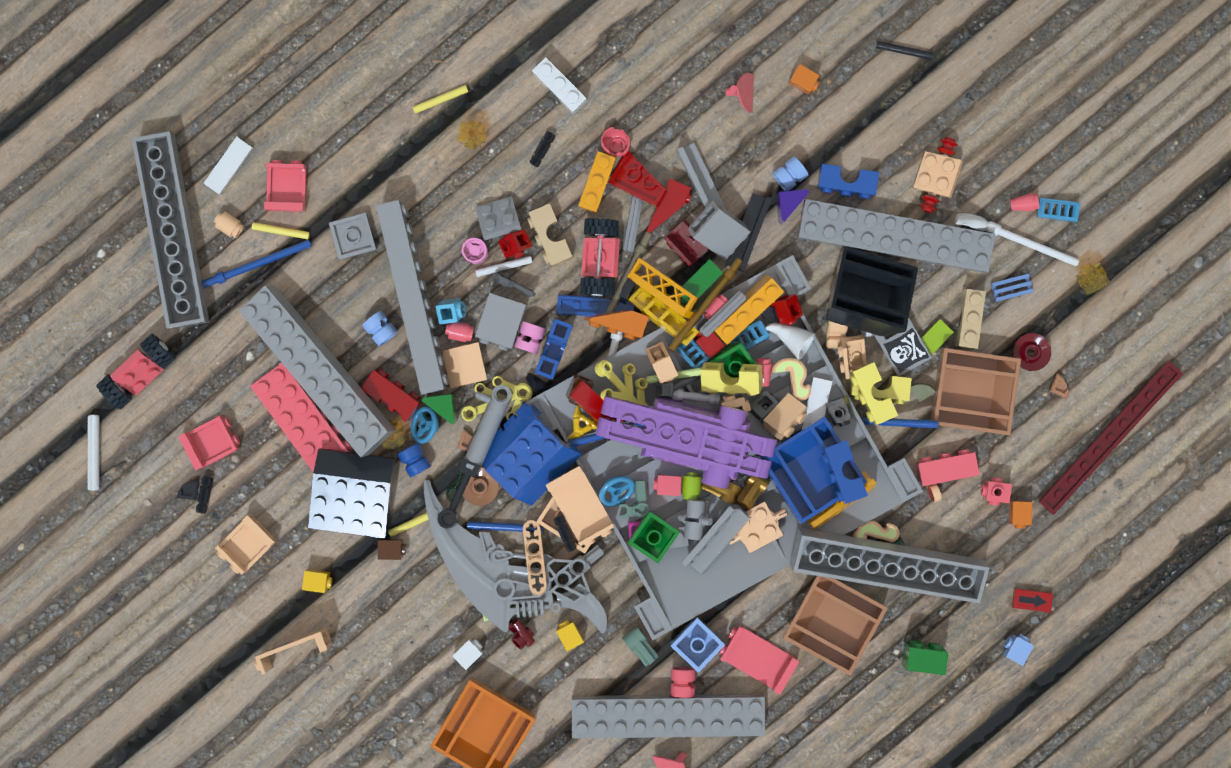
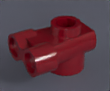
M519 618L509 621L508 629L514 633L511 641L518 649L522 650L524 647H529L535 642L532 637L534 633L530 628L524 627Z

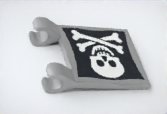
M910 318L908 319L906 332L897 333L888 339H885L884 336L874 335L898 377L932 358Z

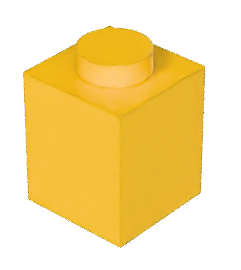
M311 569L304 571L302 590L325 593L328 589H331L332 577H330V572Z
M567 619L558 624L559 628L556 629V633L566 651L584 643V639L574 620L569 622Z

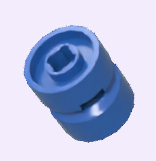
M420 443L397 454L403 464H407L405 470L410 478L432 466L428 458L422 456L424 451Z

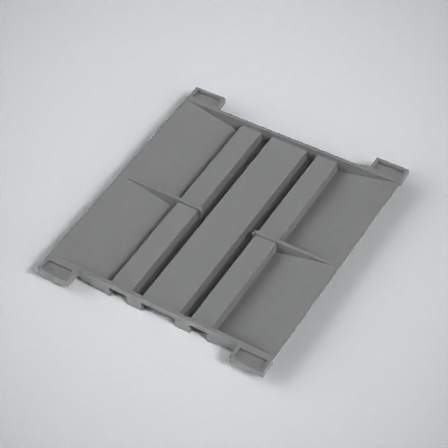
M792 255L722 295L728 300L739 291L745 295L766 274L784 291L781 296L790 294L799 296L810 290L811 287ZM760 314L748 326L761 320L765 328L771 323L767 322ZM804 314L797 319L796 323L791 325L813 333ZM702 315L694 327L698 330L708 320ZM662 328L603 359L612 364V371L624 385L623 366L629 363L635 366L636 371L632 375L633 395L636 399L637 389L634 385L635 381L639 378L646 379L647 376L656 375L645 349L663 342L676 371L692 369L677 350L671 352L668 349L671 344L670 342L674 338ZM758 328L755 329L757 335L761 337L762 335ZM768 330L769 339L748 350L754 360L756 358H771L773 365L780 359H797L782 340ZM749 332L748 335L753 342L755 338L753 337L752 333ZM742 336L741 339L743 340L745 346L748 345L747 340L744 336ZM814 336L806 354L799 360L804 363L807 369V376L803 385L808 384L811 386L813 377L832 381L828 402L848 396L816 336ZM690 343L686 348L683 349V352L685 353L693 345ZM723 347L712 358H710V360L713 359L718 353H720L725 347ZM694 350L688 357H693L698 351ZM699 356L693 363L697 364L703 357ZM596 364L578 373L580 376L593 380L594 386L592 390L600 397L601 392L607 388L612 389L613 392H619L606 376L600 377L596 374ZM790 371L771 373L770 386L762 387L759 394L749 396L746 393H737L734 395H742L751 404L766 390L769 394H775L780 403L788 393L792 395ZM573 376L525 402L528 405H534L541 412L538 417L552 431L559 429L566 443L569 440L572 442L573 439H577H566L574 432L573 414L576 405L571 404L566 397ZM675 379L667 383H675L681 379ZM701 379L681 388L684 389V392L710 394L701 390ZM655 383L648 384L647 388L644 389L645 403L649 407L654 405L656 397ZM718 392L720 393V400H723L722 396L728 395L726 392ZM808 398L800 402L806 406ZM850 398L849 401L855 418L850 420L851 424L839 427V424L833 425L828 407H826L824 417H826L841 442L847 440L857 467L861 472L865 471L871 479L873 478L876 481V487L867 493L868 496L857 500L816 530L845 535L923 492L905 458L889 466L886 465ZM686 399L680 401L720 411V404L710 405L709 402ZM579 406L581 412L580 414L585 415L586 417L590 418L591 421H593V419ZM763 406L764 410L769 408V406ZM837 410L838 415L842 416V411ZM748 411L749 416L746 419H750L751 422L749 432L777 439L764 429L763 424ZM580 421L579 426L584 428L586 424ZM798 423L794 427L792 435L788 438L785 437L784 440H788L801 431L802 424ZM591 429L589 432L580 436L584 437L587 435L594 434L596 430ZM607 438L577 446L583 454L576 462L578 466H581L598 498L601 488L612 477L627 476L633 481L647 480L648 500H646L650 511L675 528L685 526L683 522L678 521V515L686 513L687 500L683 499V494L681 493L680 496L657 495V490H653L654 478L658 479V474L681 476L682 490L683 475L686 476L687 472H696L699 477H702L704 471L664 462L663 460L651 457L641 456L642 447ZM748 452L749 455L761 457L759 454ZM738 472L737 479H730V482L744 489L745 482L750 475ZM770 481L765 491L759 495L753 506L766 501L774 513L785 508L788 515L779 519V526L784 535L749 553L741 540L732 545L728 544L704 574H700L692 565L686 567L682 564L701 540L688 539L689 546L669 548L658 564L627 543L629 540L628 522L642 521L644 517L629 515L627 518H620V514L627 512L625 507L620 508L619 505L606 506L602 504L614 525L613 529L651 596L634 607L652 640L790 565L798 527L812 529L806 521L802 524L798 523L772 481ZM701 488V495L698 496V500L710 501L709 518H712L713 522L712 525H708L709 531L731 504ZM628 489L623 491L622 494L619 495L618 499L624 496L627 493ZM606 491L605 498L611 501L612 495ZM635 491L633 492L631 497L624 502L628 506H632V504L638 503V501L635 500Z

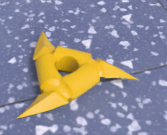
M576 406L573 414L574 432L566 439L581 437L580 435L597 428L594 420L591 421L590 418L580 414L579 406ZM580 421L586 424L584 428L579 426Z

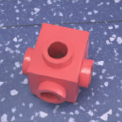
M991 477V481L985 480V484H982L981 496L990 505L1000 506V502L1010 503L1012 484L1002 483L1003 479Z

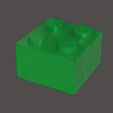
M910 640L909 643L904 642L901 665L907 671L946 675L949 652L943 648L944 646H940V643L929 642L928 645H924L921 641Z

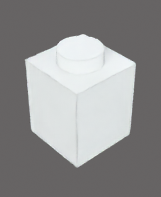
M469 638L453 654V657L466 670L483 654V646L477 639L472 640Z

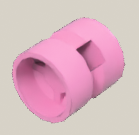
M470 238L462 246L464 258L472 264H481L488 257V247L481 239Z
M522 321L519 329L521 335L517 336L514 347L537 354L540 347L538 341L543 338L546 329ZM528 336L532 338L530 342H527Z

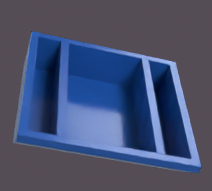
M826 417L821 418L777 446L773 457L761 456V458L772 461L768 476L799 524L804 523L839 501L835 492L838 490L837 485L832 483L829 477V472H831L829 464L825 465L821 454L824 453V448L838 444L841 440ZM854 460L844 463L842 473L847 479L854 480L861 477L863 484L867 483Z

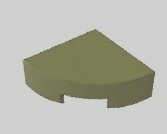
M918 382L911 384V391L919 402L936 392L935 388L929 384Z

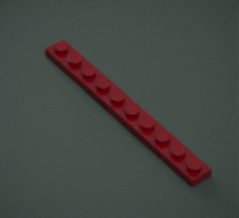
M1166 361L1038 502L1054 515L1183 373L1170 361Z

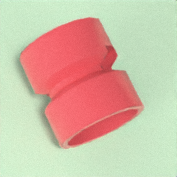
M671 668V680L674 683L671 684L670 696L680 698L695 697V685L692 683L696 678V670L694 668Z

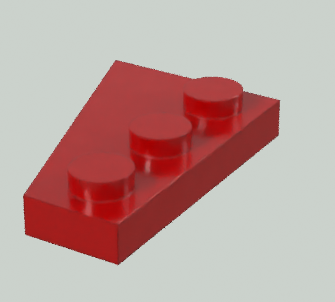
M629 151L622 157L608 181L610 185L656 208L660 206L667 194V190Z

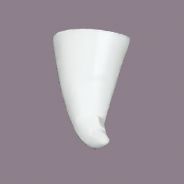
M771 323L766 326V330L776 334L798 360L804 357L815 336V333L791 325Z

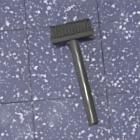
M701 375L683 378L675 383H655V396L673 397L674 391L701 379Z

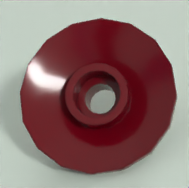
M1028 333L1021 336L1015 342L1013 357L1021 359L1020 367L1022 369L1038 371L1048 364L1051 357V346L1042 335ZM1029 349H1032L1034 351V354L1032 356L1028 355Z

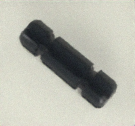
M549 131L545 133L544 140H541L534 152L535 155L530 159L529 163L534 167H539L542 162L541 159L545 157L551 146L550 143H553L555 135Z
M203 476L201 479L202 486H200L197 500L199 503L196 505L195 510L197 513L205 514L207 512L208 506L206 504L209 502L210 486L213 482L212 477Z
M556 516L553 520L555 525L558 526L557 530L563 543H565L566 551L572 552L576 550L577 547L575 542L572 541L573 537L567 524L565 525L564 523L566 522L564 516Z

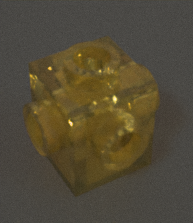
M470 120V123L461 121L457 141L458 143L465 144L464 147L475 150L476 147L481 148L482 143L485 144L487 132H484L485 128L481 126L480 122ZM476 133L474 137H470V135Z
M1099 262L1091 265V263L1086 264L1080 268L1081 272L1076 275L1078 284L1083 288L1086 295H1090L1110 283L1105 269L1101 267Z
M396 421L395 423L390 422L396 429L393 433L394 438L392 440L387 438L381 444L388 450L390 448H400L406 441L404 437L407 433L403 431L404 427Z

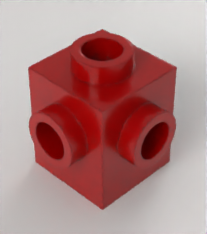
M525 229L505 234V238L498 241L506 259L522 257L525 255L524 251L533 247Z

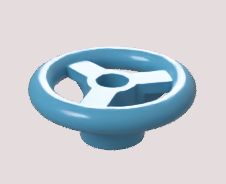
M429 406L419 408L411 422V433L414 440L424 444L433 438L439 428L437 414ZM424 412H429L432 418H427ZM418 419H420V424H419V427H420V428H419V430H418V432H417V422H418Z
M627 476L608 479L599 493L601 503L606 506H617L624 503L634 492V481ZM628 489L627 493L618 499L619 495ZM606 491L611 493V501L605 498Z

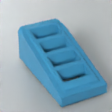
M1039 198L1037 217L1075 223L1078 222L1080 203ZM1048 203V213L1044 214L1045 204ZM1053 205H1057L1055 215H1052ZM1065 206L1063 216H1060L1061 207ZM1073 207L1071 217H1068L1069 209Z
M761 320L745 328L729 344L735 343L734 341L738 340V342L743 343L747 350H750L768 340L770 336ZM758 328L762 335L761 337L757 335L755 329ZM749 332H751L753 337L755 338L753 342L748 335ZM742 336L745 337V339L748 342V345L745 346L743 340L741 339Z
M694 340L690 342L693 346L685 353L683 349L687 346L683 344L680 347L678 346L676 350L692 369L700 368L705 362L710 361V358ZM694 350L698 351L693 357H688ZM699 356L703 357L697 364L693 363Z

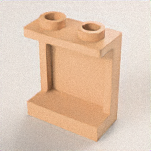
M248 514L215 549L221 559H226L231 564L230 568L235 573L242 575L278 540L252 514Z

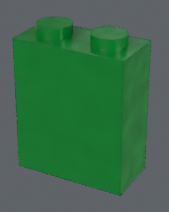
M709 259L682 287L699 298L723 272ZM687 295L681 296L680 302L683 305H687L690 297Z

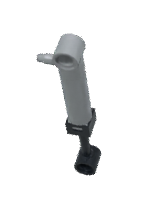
M505 385L495 387L492 396L480 392L475 394L476 398L488 403L465 458H463L458 471L464 474L449 508L442 510L438 514V523L443 528H453L457 525L459 517L456 509L470 477L478 478L483 467L482 464L508 405L513 398L511 389ZM500 390L507 391L508 395L505 400L498 399V392ZM447 513L453 517V521L450 524H446L443 520L444 515Z

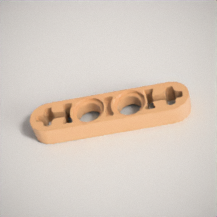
M529 520L523 526L529 588L534 595L540 596L547 590L541 529L536 521ZM530 525L537 528L534 531V537H539V540L531 539L530 532L526 531V529L530 528ZM532 543L539 545V551L535 554L530 553L528 550L529 545ZM534 562H538L542 566L541 570L537 573L531 571V565ZM543 575V578L539 577V582L544 587H541L538 592L536 588H533L536 585V579H531V576L538 577Z

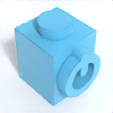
M461 298L442 300L436 305V315L439 324L455 323L466 316V305L461 301Z

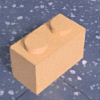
M663 342L645 349L660 383L670 382L676 376H679Z
M788 393L763 420L764 429L782 442L785 437L788 438L792 435L794 427L798 423L802 424L807 417L806 406Z

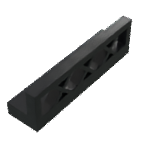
M752 194L742 220L750 230V233L735 249L734 253L728 257L726 266L730 267L736 258H739L743 263L738 270L745 271L772 198H764L757 194Z

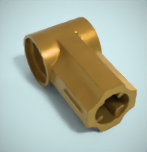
M750 475L745 482L744 489L736 499L738 505L750 510L771 480Z
M731 482L728 489L714 487L705 483L701 486L704 490L719 496L720 499L731 505H735L736 499L743 489Z

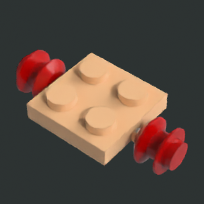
M950 137L940 139V142L943 144L937 150L941 155L925 151L913 187L916 190L928 192V194L921 196L924 199V203L919 204L922 207L921 210L932 214L933 211H937L934 206L935 203H940V201L935 197L936 195L947 198L952 197L963 161L949 157L956 154L953 148L958 146L955 143L956 140Z

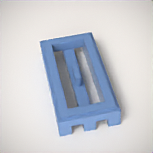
M1029 274L991 283L995 302L1034 292L1031 287L1032 283L1029 279ZM1025 279V283L996 289L998 285ZM1027 286V290L998 297V293Z

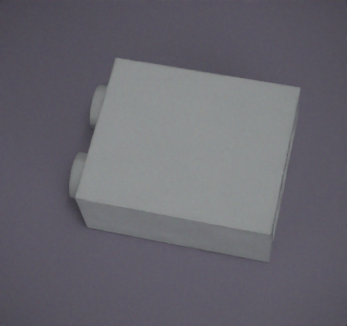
M713 200L688 228L694 239L724 260L734 253L735 249L750 233L744 222Z
M489 293L475 337L479 338L478 342L486 345L493 342L498 344V349L508 351V348L513 349L527 305Z

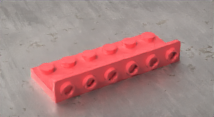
M282 362L250 386L312 471H314L319 448L352 452V446L347 440L341 438L339 435L341 433L330 423L327 416Z

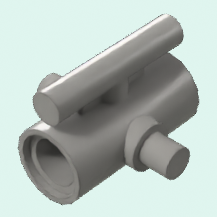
M687 500L686 513L678 515V521L685 524V539L701 540L707 534L708 525H712L713 522L712 518H709V500Z

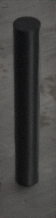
M881 41L876 43V49L932 60L934 55L933 52Z

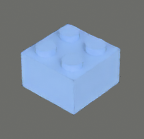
M696 616L670 642V646L699 673L725 646V643Z

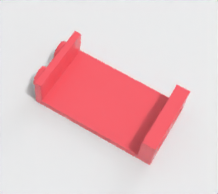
M739 624L736 628L733 627L728 635L730 639L727 645L725 644L718 652L720 660L726 661L772 688L774 692L780 695L796 669L799 660Z

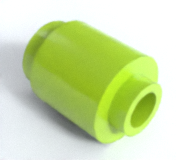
M687 472L686 476H682L681 494H683V499L698 500V496L701 495L702 477H699L698 473Z

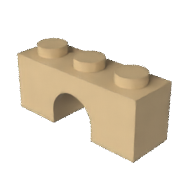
M550 203L528 212L530 215L527 218L531 229L535 228L538 234L535 235L538 246L543 245L545 253H542L546 264L550 263L553 267L573 258L565 239L553 242L547 237L548 228L558 223Z
M963 290L960 306L962 318L960 326L957 328L955 347L978 349L986 291Z

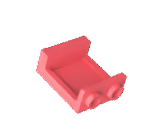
M271 160V163H266L267 198L266 202H264V210L306 212L307 166L302 164V161H290V164H283L281 160Z
M219 415L215 419L178 436L195 471L240 449V440L236 434L232 433L230 429L232 425L227 417L224 418L223 415Z

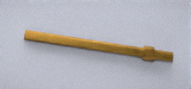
M736 258L729 269H725L722 278L669 345L668 349L671 352H675L728 281H732L735 277V272L743 263L742 260Z

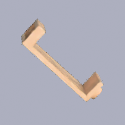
M580 465L546 484L548 491L551 492L580 546L585 545L587 547L596 542L594 538L600 535L603 538L612 533L611 529L614 528V525Z
M327 627L262 651L255 656L256 660H254L256 669L261 671L262 675L266 674L273 668L268 657L269 655L314 638L320 653L328 650L333 643Z

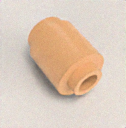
M226 211L223 214L219 213L214 220V223H216L215 228L229 237L237 238L244 228L240 220Z

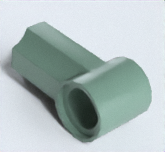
M638 626L622 637L629 649L636 653L645 666L650 665L659 657L647 642L646 636Z

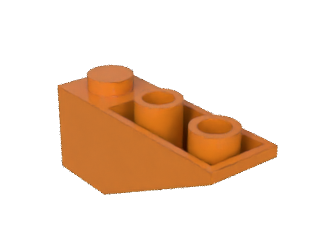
M620 310L586 316L584 320L590 321V326L599 329L600 326L607 327V332L617 334L619 331L624 333L625 338L635 340V337L642 339L649 316L631 310Z

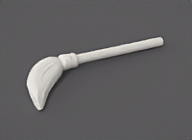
M959 213L956 215L955 224L966 225L976 231L996 234L995 236L1000 235L1074 266H1077L1079 263V259L1005 230L996 222H988L980 216L969 213Z

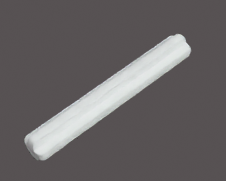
M88 415V490L93 491L99 490V415Z

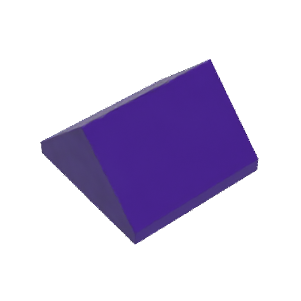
M807 189L783 191L776 195L779 224L782 225L808 195L809 191Z

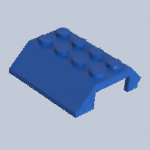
M524 403L516 411L517 416L513 414L503 425L505 429L501 427L497 431L483 466L485 471L513 498L532 506L548 490L546 484L560 477L583 453L570 440L565 444L538 417L541 412L534 405L531 406Z

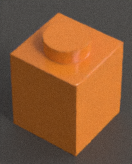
M799 64L788 84L808 95L810 91L815 92L820 83L817 79L820 75Z
M1010 500L1008 523L1014 525V528H1026V525H1032V502Z

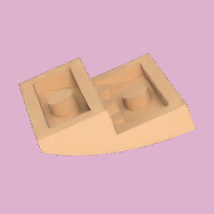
M479 342L442 351L450 388L487 380Z

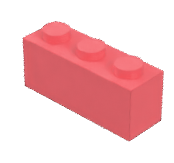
M969 449L959 450L957 455L952 456L950 453L940 454L937 459H932L931 456L920 458V462L916 463L921 486L980 475L975 452H969Z

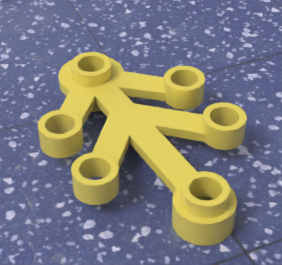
M603 360L595 365L596 374L600 377L606 376L619 390V392H613L610 388L601 392L602 400H604L607 392L610 397L648 406L645 403L644 389L648 386L645 378H639L635 381L637 399L633 395L632 375L636 371L633 364H626L622 368L625 385L612 371L613 367L610 362Z
M496 376L493 378L492 384L495 387L499 386L495 384V379L500 378L502 380L501 385L507 386L513 393L511 401L515 400L511 412L506 416L508 420L510 414L517 416L516 411L521 407L522 403L532 397V388L526 383L514 385L505 381L501 376ZM483 383L475 385V392H478L477 387L482 385L484 391L481 393L492 396L493 390L487 388ZM521 389L526 390L527 393L525 396H521L519 394V391ZM498 393L499 400L507 398V395ZM488 403L475 408L472 406L463 408L461 412L462 418L465 421H473L478 414L485 412ZM468 410L473 411L472 417L466 415Z

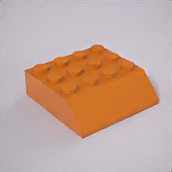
M470 677L430 747L465 768H507L534 724L537 715L475 678Z

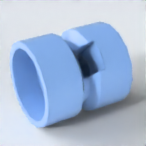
M795 156L785 162V167H779L772 172L776 181L785 191L791 190L796 186V181L801 182L808 176V172Z
M382 310L374 314L362 325L368 334L373 335L372 339L378 347L385 344L398 333V330L392 323H387L388 318Z

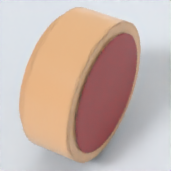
M937 484L927 485V491L932 502L941 501L942 495Z

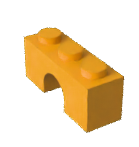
M597 152L578 205L580 209L597 214L607 182L616 162L615 157Z

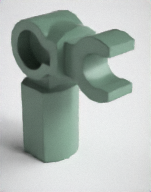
M647 480L634 481L635 500L638 503H634L632 506H628L625 503L619 504L620 508L625 507L627 509L625 514H620V518H627L629 515L645 517L648 511H650L646 500H648Z

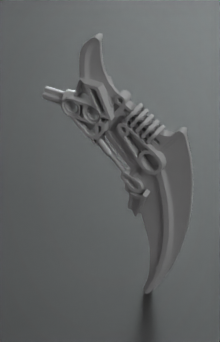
M429 480L424 481L427 515L439 552L459 588L476 609L502 631L507 632L510 619L515 614L517 618H520L521 611L523 617H526V611H528L529 617H532V610H534L536 617L538 616L539 609L541 616H544V609L551 608L553 612H559L561 608H570L589 618L601 633L605 632L607 626L606 613L600 602L590 592L584 573L591 569L590 565L604 555L598 545L583 557L579 555L574 560L554 559L545 554L547 590L543 595H534L529 588L527 567L509 565L508 561L511 558L526 559V554L505 551L503 545L494 543L489 532H479L480 538H478L458 523L453 528L446 529L441 527L437 518L438 514L445 509L437 499L431 482ZM447 513L444 515L443 520L446 524H450L453 518ZM554 562L569 563L557 574L549 567ZM575 562H581L584 565L582 572L576 573L573 570ZM531 568V571L535 573L541 570L539 568ZM560 574H566L569 577L567 584L561 585L558 583V576ZM543 575L538 577L531 576V579H536V585L533 588H536L538 592L541 587H544L539 582V577L543 578ZM582 576L585 587L580 583L573 589L568 587ZM555 580L556 586L552 588L551 582ZM561 587L568 590V592L560 594L555 590ZM552 593L557 595V603L553 604ZM543 602H549V605L543 606ZM516 604V608H510V605Z

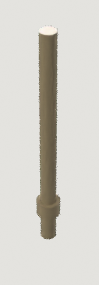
M645 232L640 244L636 246L635 254L605 313L614 312L620 301V294L629 279L627 276L638 258L644 257L647 251L646 247L652 237L650 233ZM600 326V329L597 328L594 335L601 338L606 327Z

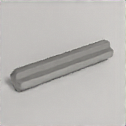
M632 196L623 243V250L627 252L634 251L643 203L642 200Z
M740 291L737 292L700 328V332L705 337H709L746 301V296Z

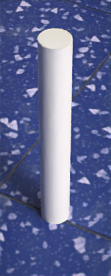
M530 255L477 269L475 272L477 277L533 262Z

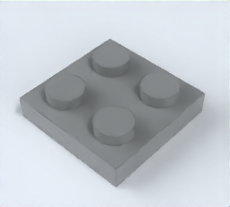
M512 196L475 207L484 241L521 230Z
M367 213L329 223L339 260L377 250Z

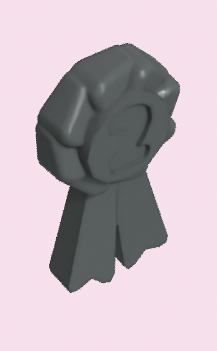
M495 272L493 278L499 284L508 288L515 287L528 296L535 297L536 293L533 290L508 278L510 273L506 272L504 276Z

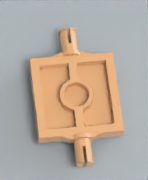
M766 501L753 506L750 510L745 511L751 516L750 520L729 544L732 545L741 540L749 553L780 538L784 533L779 526V519L787 516L788 512L783 508L774 513Z

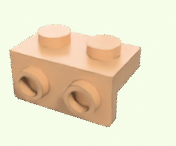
M863 335L840 338L841 346H838L839 358L842 357L843 360L839 362L840 372L845 373L846 379H850L849 373L867 365Z
M728 394L722 396L723 400H719L720 407L721 405L733 408L740 406L741 410L751 411L749 400L747 398L744 399L742 395Z

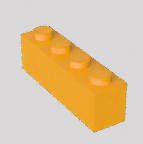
M766 274L745 294L746 301L714 332L728 345L781 296L784 291Z

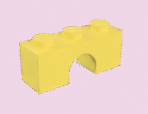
M705 362L701 368V390L710 394L726 392L730 395L746 393V395L753 396L759 394L763 387L762 365L743 364L737 378L729 377L725 373L724 363Z
M875 362L851 371L852 376L850 380L853 386L859 389L860 394H858V398L861 404H865L867 407L866 416L870 423L873 422L874 425H878L898 416L891 398L878 401L872 396V386L882 380Z
M890 376L889 384L884 390H878L874 385L872 386V396L878 401L891 398L893 399L892 403L904 404V401L910 400L912 378ZM851 382L850 395H854V399L859 400V389L854 387Z

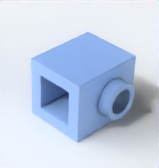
M1013 634L1012 637H1008L1004 644L1006 648L1002 654L1023 666L1034 645L1029 643L1031 639L1020 634L1018 637Z

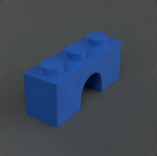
M820 165L817 188L821 189L822 193L832 194L833 191H837L842 196L857 194L862 199H870L876 195L879 172L860 169L856 181L846 183L840 175L841 166Z
M554 319L547 343L535 371L536 374L554 380L573 325Z
M847 440L824 448V453L821 455L825 465L829 464L831 470L829 477L831 482L837 485L838 490L835 492L839 502L843 501L845 505L868 496L861 477L850 480L842 473L844 463L854 459Z

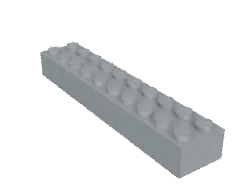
M169 131L132 138L166 328L176 329L209 323L175 134Z
M805 199L803 201L797 239L843 248L847 246L865 252L985 274L989 272L996 234Z
M399 200L376 205L421 395L446 390L447 385H449L447 373H443L442 369L445 366L443 355H439L438 348L441 346L438 336H435L433 329H436L434 318L430 317L429 310H432L430 300L425 298L424 292L427 291L425 280L420 277V273H423L421 263L416 260L415 256L418 254L416 243L412 242L411 239L414 233L412 225L407 222L406 218L409 217L408 208Z
M265 285L239 310L360 457L370 455L396 431L275 285Z
M799 527L790 560L793 572L974 603L981 602L989 572V566L983 559Z
M695 694V697L690 698L673 697L670 695L572 696V738L765 736V697L763 694Z

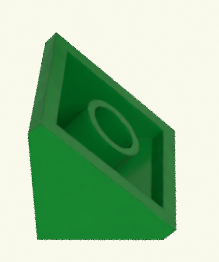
M742 342L729 344L710 360L712 363H724L725 373L732 378L739 377V371L743 364H757Z
M455 394L424 397L421 400L450 424H456L458 421Z
M648 511L627 543L659 564L680 531L658 515Z

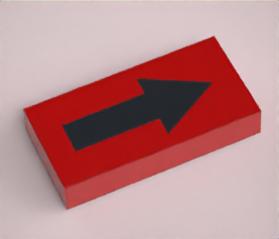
M1014 588L1012 608L1051 612L1053 593Z

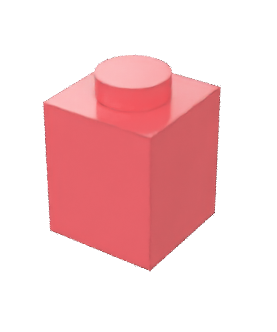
M658 474V479L654 478L653 490H657V495L680 496L681 476Z

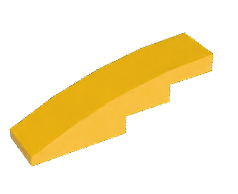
M642 287L629 298V302L644 315L649 316L651 321L673 338L679 334L688 322L680 314ZM693 327L682 341V344L687 346L699 331Z

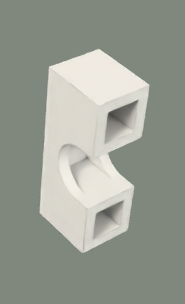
M546 57L532 70L533 75L554 93L572 115L587 102L586 97Z

